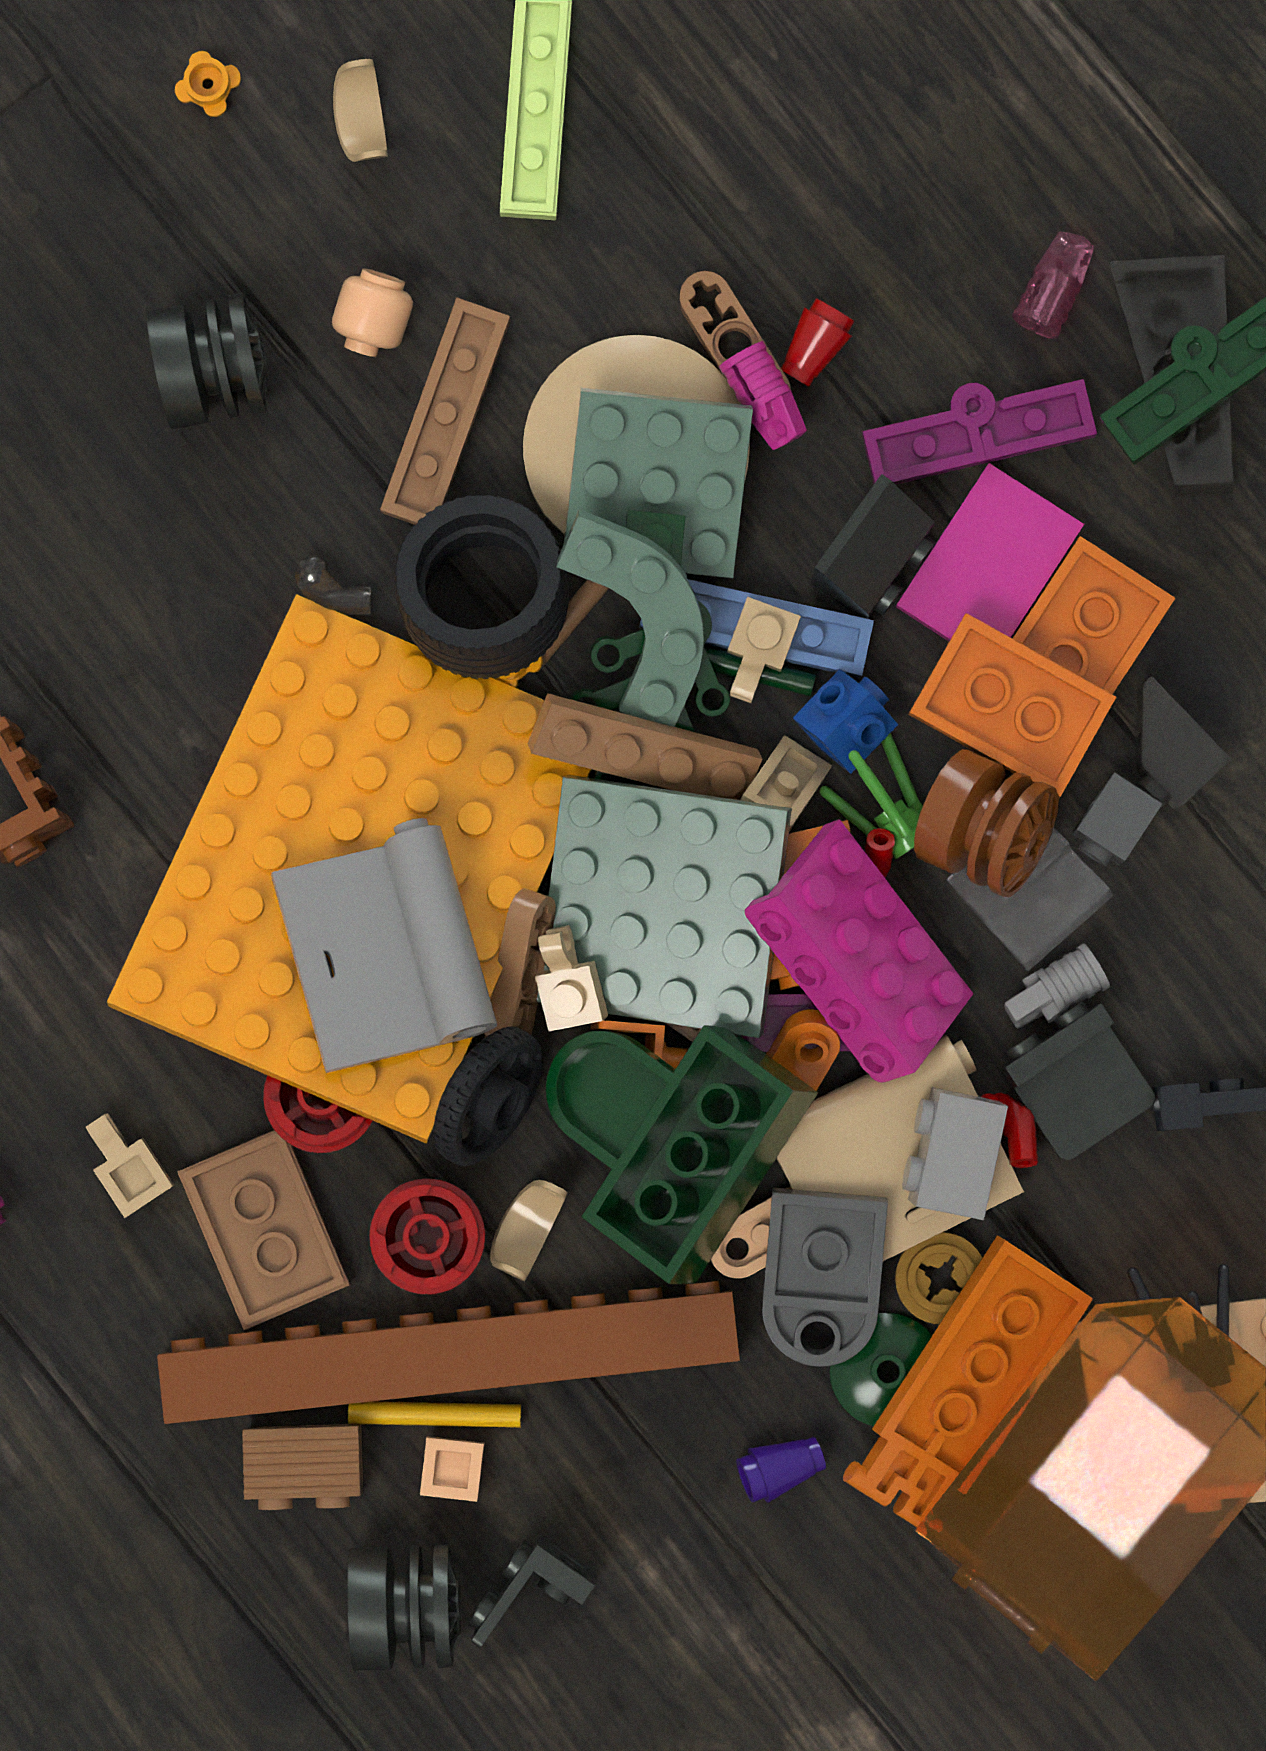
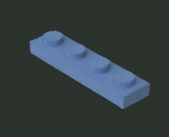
M688 580L697 600L707 608L711 616L712 630L705 644L728 649L747 597L801 616L785 662L831 672H837L841 669L849 676L862 677L874 620ZM642 619L640 621L639 630L643 628Z

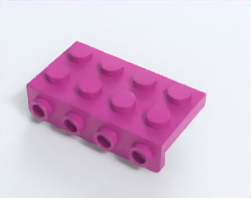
M840 819L825 824L768 895L752 900L745 909V916L756 929L758 935L771 948L791 974L793 980L803 989L824 1016L828 1025L837 1032L841 1040L859 1061L861 1067L877 1082L883 1083L915 1073L973 995L967 984Z

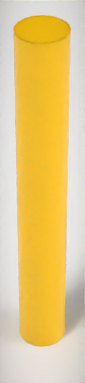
M386 1401L353 1403L348 1406V1424L521 1428V1404Z

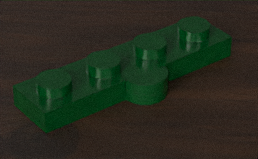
M1266 297L1221 328V331L1215 336L1207 328L1198 325L1187 326L1181 329L1174 336L1171 344V354L1174 363L1100 415L1101 422L1133 466L1266 372Z

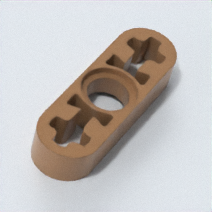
M700 271L692 274L685 280L680 290L681 311L720 372L719 366L727 359L721 355L718 344L726 333L732 331L741 332L749 338L751 345L763 341L729 285L720 275L710 271ZM702 286L706 292L714 289L719 292V295L715 298V308L722 319L729 311H732L736 317L720 323L711 334H708L704 327L713 325V318L704 306L696 309L691 306V303L695 300L694 289ZM767 347V352L774 359L776 368L782 373L784 382L790 387L787 377Z
M524 888L515 895L510 904L498 962L503 969L490 1000L497 1021V1027L486 1032L485 1038L493 1032L506 1027H517L530 1035L532 1033L538 1002H536L538 987L535 976L540 971H544L545 967L538 937L546 935V930L553 928L556 911L555 901L550 896Z

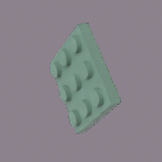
M581 388L564 543L579 509L623 527H626L628 510L684 515L686 518L681 561L683 571L690 574L733 578L753 413L752 406Z

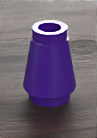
M815 1437L806 1440L801 1439L748 1448V1455L736 1459L742 1485L752 1503L761 1499L769 1503L814 1476L817 1472L826 1469L822 1450Z

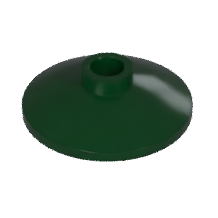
M878 1313L875 1330L864 1348L852 1358L829 1367L832 1389L842 1407L860 1422L874 1426L931 1339V1333L920 1323L909 1317L895 1313ZM883 1361H894L899 1368V1374L892 1382H883L877 1376V1368Z

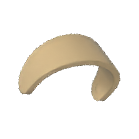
M373 59L347 62L338 69L333 90L335 125L343 151L348 159L353 162L388 157Z
M544 1180L533 1181L523 1188L506 1210L496 1230L490 1252L492 1266L525 1282L568 1192Z

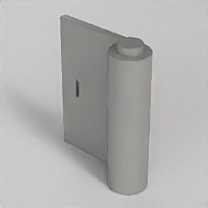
M426 818L413 819L398 824L394 827L395 835L390 837L382 847L271 873L326 1073L464 1040L486 1033L497 1027V1021L441 826L428 825ZM325 954H327V955L329 956V958H330L331 965H332V969H333V972H334V977H333V975H332V971H331V968H330L329 960H328V958L325 956Z

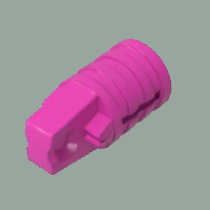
M763 341L740 351L719 366L722 374H725L730 388H733L738 402H741L742 405L752 406L751 422L772 450L793 442L807 431L791 389L784 382L782 373L776 368L775 361L768 354L767 347Z

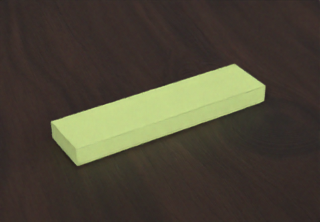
M515 0L500 217L557 219L572 0Z

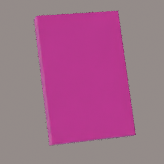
M988 463L900 598L896 608L949 642L965 613L1011 638L1084 524Z

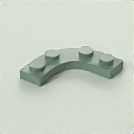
M579 509L557 559V568L610 588L629 600L642 619L645 633L642 654L621 699L619 711L627 715L675 727L697 677L703 655V619L695 593L681 566L658 544L633 530Z

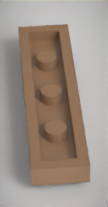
M456 298L380 508L381 513L416 525L420 518L426 516V513L433 511L439 505L445 504L509 327L510 316Z
M548 693L528 741L531 754L674 791L734 800L742 798L754 780L762 762V757L756 748Z

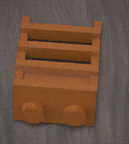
M0 715V758L28 809L0 824V862L3 864L14 862L16 867H20L35 860L47 851L43 843L75 825L69 815L55 807H51L49 801L58 797L54 787L39 777L35 778L32 772L42 766L35 755L21 746H17L16 742L25 738L22 729L5 716L1 717Z

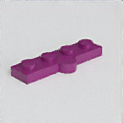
M1084 379L1005 397L1003 400L996 402L992 392L986 386L979 383H967L959 387L953 394L949 411L862 432L873 484L883 474L895 485L1091 439L1097 435Z

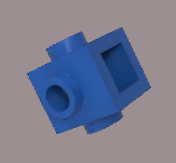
M841 669L793 717L795 722L816 746L850 774L856 769L849 759L850 751H858L865 760L898 725L883 707L889 701V698L877 685L867 677H864L858 683Z

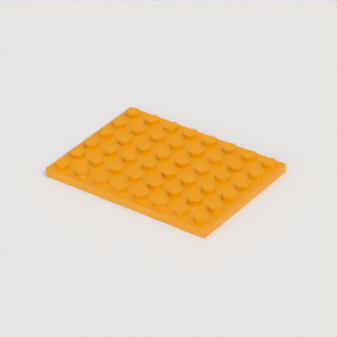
M296 594L107 1000V1005L110 1008L427 1144L434 1128L435 1115L441 1096L454 1071L466 1056L474 1037L326 1073L271 873L382 847L390 837L395 835L394 827L409 820L426 818L428 825L441 826L491 999L503 969L498 962L510 904L521 889L526 888L535 892L539 891L554 856L562 779L566 775L589 778L592 769L531 754L528 741L545 700L492 677L488 679H473L468 676L466 678L459 674L455 675L451 671H446L442 667L435 665L416 645ZM325 954V956H326V957L328 958V960H329V964H330V968H331V971H332V975H333V977H334V972H333V969H332V965H331L330 958H329V956H328L327 954Z

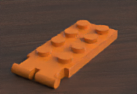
M997 1235L872 1428L873 1431L880 1435L862 1465L854 1461L846 1468L843 1481L882 1506L889 1505L898 1491L901 1490L902 1493L894 1504L893 1512L931 1537L937 1538L940 1536L947 1523L946 1518L941 1516L959 1487L969 1492L1093 1298Z

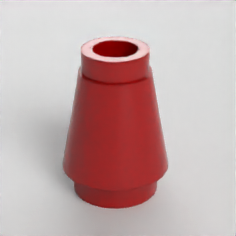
M816 298L809 310L805 307L803 308L785 357L786 360L781 367L782 371L810 386L814 378H817L851 339L852 336L848 332L855 321Z

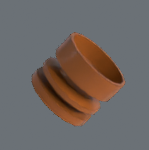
M962 749L952 756L940 771L927 795L915 831L914 851L918 859L949 873H959L967 867V876L971 883L978 886H986L988 884L991 892L1002 897H1011L1023 887L1032 875L1046 849L1058 813L1059 795L1055 787L1044 782L1033 783L1031 777L1024 773H1014L1006 779L1003 764L972 750Z

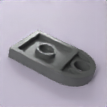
M772 1188L762 1314L770 1339L787 1357L805 1365L831 1366L852 1358L868 1343L875 1330L878 1317L888 1198ZM816 1321L828 1324L835 1335L828 1347L819 1350L809 1348L801 1339L803 1328L809 1323Z

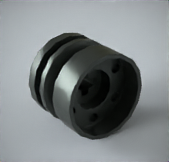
M243 293L229 295L231 322L226 323L222 322L215 298L206 300L205 327L200 328L194 327L191 316L184 304L147 311L148 334L156 378L165 415L171 430L208 423L209 396L217 394L220 395L223 406L230 418L239 417L236 391L245 389L252 414L267 411L266 391L269 372L259 324L249 311Z
M450 1545L434 1546L433 1571L424 1572L421 1546L411 1547L408 1555L406 1572L395 1573L389 1547L350 1549L348 1560V1627L353 1671L391 1670L395 1660L397 1643H408L414 1669L424 1668L425 1642H435L438 1668L453 1667L454 1652L459 1635L461 1634L460 1579L452 1562Z

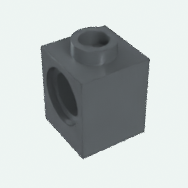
M1114 772L1108 777L1072 832V835L1082 840L1077 848L1103 866H1107L1110 860L1120 865L1125 862L1162 806V803Z

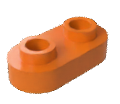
M802 1010L791 1015L786 1020L766 1055L817 1091L839 1053L840 1037L828 1025L819 1010ZM811 1043L819 1045L814 1049H807L805 1047L806 1044Z

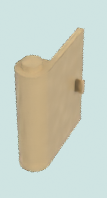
M947 1035L941 1037L915 1073L883 1083L875 1081L869 1074H866L813 1100L776 1158L791 1188L794 1190L888 1198L883 1261L970 1219V1217L920 1207L909 1212L906 1216V1213L916 1206L908 1200L910 1191L903 1190L902 1188L907 1159L909 1156L917 1157L922 1134L915 1133L914 1126L921 1099L929 1100L932 1087L978 1096L968 1076L977 1070L963 1041L960 1040L952 1044ZM1001 1143L986 1210L1024 1192L1012 1166L1009 1165V1160Z

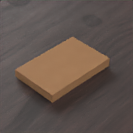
M275 1130L178 1171V1175L243 1330L351 1285L294 1148L282 1139Z

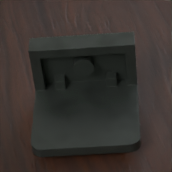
M1084 1002L1074 1006L1054 1020L1059 1027L1058 1031L1041 1042L1034 1033L1008 1050L1006 1053L1012 1061L1000 1069L1023 1105L1032 1111L1035 1123L1057 1156L1063 1160L1075 1158L1152 1107L1155 1102L1154 1092L1110 1028L1114 1022L1102 1004L1094 1006L1090 1010H1088Z

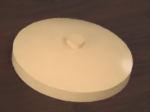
M625 335L598 341L584 347L568 357L548 376L535 396L527 416L523 439V458L526 476L535 501L547 520L565 537L581 388L733 404L741 403L735 397V392L733 388H730L727 379L710 361L696 351L677 342L655 336ZM749 445V447H748V455H747V464H746L745 479H746L747 470H748L750 445Z

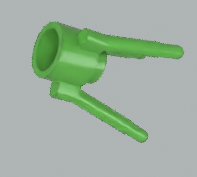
M890 733L881 743L908 807L902 799L896 803L892 801L858 751H850L849 759L884 810L874 820L880 828L886 829L894 835L893 856L897 859L914 848L915 831L923 805L917 797ZM828 786L820 788L821 796L863 834L867 836L871 830L877 829Z

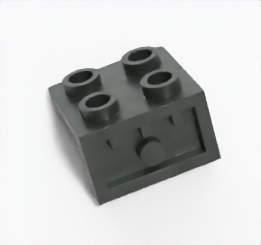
M540 1535L533 1546L523 1540L502 1575L509 1579L501 1593H498L493 1588H490L473 1612L472 1618L468 1623L476 1627L470 1642L481 1648L533 1571L541 1576L538 1586L564 1605L571 1598L582 1605L596 1585L597 1573L543 1535Z

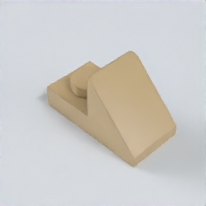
M784 735L740 801L792 808L790 832L832 765Z

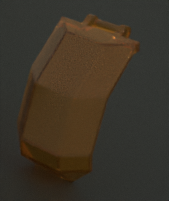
M1181 1297L1096 1304L973 1455L915 1531L960 1568L952 1580L964 1590L968 1586L971 1587L1031 1638L1028 1642L1029 1645L1042 1654L1051 1644L1096 1682L1165 1603L1266 1481V1367Z

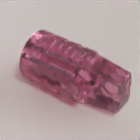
M1058 232L1039 264L1035 266L1032 273L1033 276L1029 279L1026 291L1022 293L1019 305L1015 308L1012 318L1019 325L1033 333L1047 338H1058L1061 326L1065 323L1068 312L1075 303V297L1082 288L1094 246L1083 236L1068 232Z

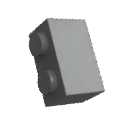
M932 1087L929 1100L921 1099L916 1113L914 1131L915 1133L922 1134L917 1157L909 1156L904 1169L902 1188L903 1190L910 1191L908 1200L916 1207L984 1220L1008 1106L997 1100Z

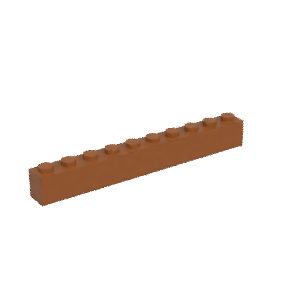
M719 1281L685 1284L686 1295L663 1297L662 1287L628 1290L629 1301L606 1304L605 1293L572 1296V1308L549 1310L548 1299L513 1303L514 1314L499 1316L491 1315V1306L456 1309L457 1320L434 1323L433 1312L400 1315L399 1327L377 1329L376 1318L344 1321L342 1322L343 1333L320 1335L319 1324L285 1328L286 1339L263 1341L262 1331L228 1334L229 1345L207 1348L205 1337L170 1341L171 1352H163L157 1355L164 1424L740 1361L732 1290L720 1291Z

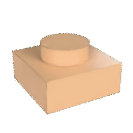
M427 1436L420 1495L477 1502L485 1443Z

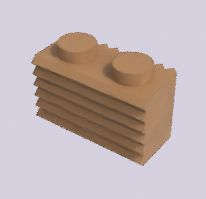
M361 1424L261 1426L243 1429L244 1500L258 1499L259 1510L292 1509L293 1498H316V1508L350 1507V1496H361L363 1494Z

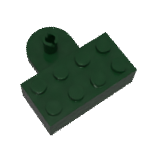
M709 1025L702 1027L676 1069L637 1040L625 1034L609 1031H592L581 1034L566 1043L557 1053L550 1066L546 1082L548 1107L558 1127L568 1137L612 1169L583 1213L582 1218L668 1284L697 1282L818 1094L817 1091L742 1036L732 1033L725 1027Z

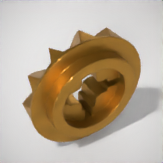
M942 1232L903 1251L897 1264L895 1282L901 1302L914 1316L928 1323L940 1324L960 1293L954 1289L950 1291L946 1288H941L928 1301L926 1297L930 1292L928 1288L931 1285V1280L925 1275V1271L919 1268L920 1264L922 1263L927 1267L931 1265L935 1268H940L944 1262L948 1263L953 1255L956 1258L951 1265L953 1268L950 1276L953 1280L957 1281L956 1285L963 1289L982 1260L978 1250L969 1241L955 1234Z

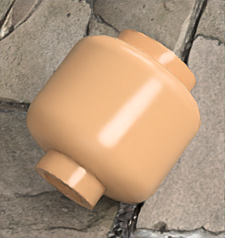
M362 268L360 276H350L344 280L333 313L332 325L338 333L347 337L344 344L345 348L363 355L376 357L379 348L392 349L400 345L413 307L411 296L403 290L404 281L388 274Z

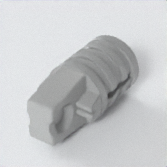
M1081 944L1076 947V951L1069 952L1059 961L1056 960L1049 964V967L1041 968L1023 979L1027 989L1006 1001L1004 1005L1005 1011L1017 1029L1043 1015L1048 1023L1067 1012L1068 1009L1078 1005L1085 999L1095 996V993L1100 990L1103 992L1110 988L1104 971L1086 944Z

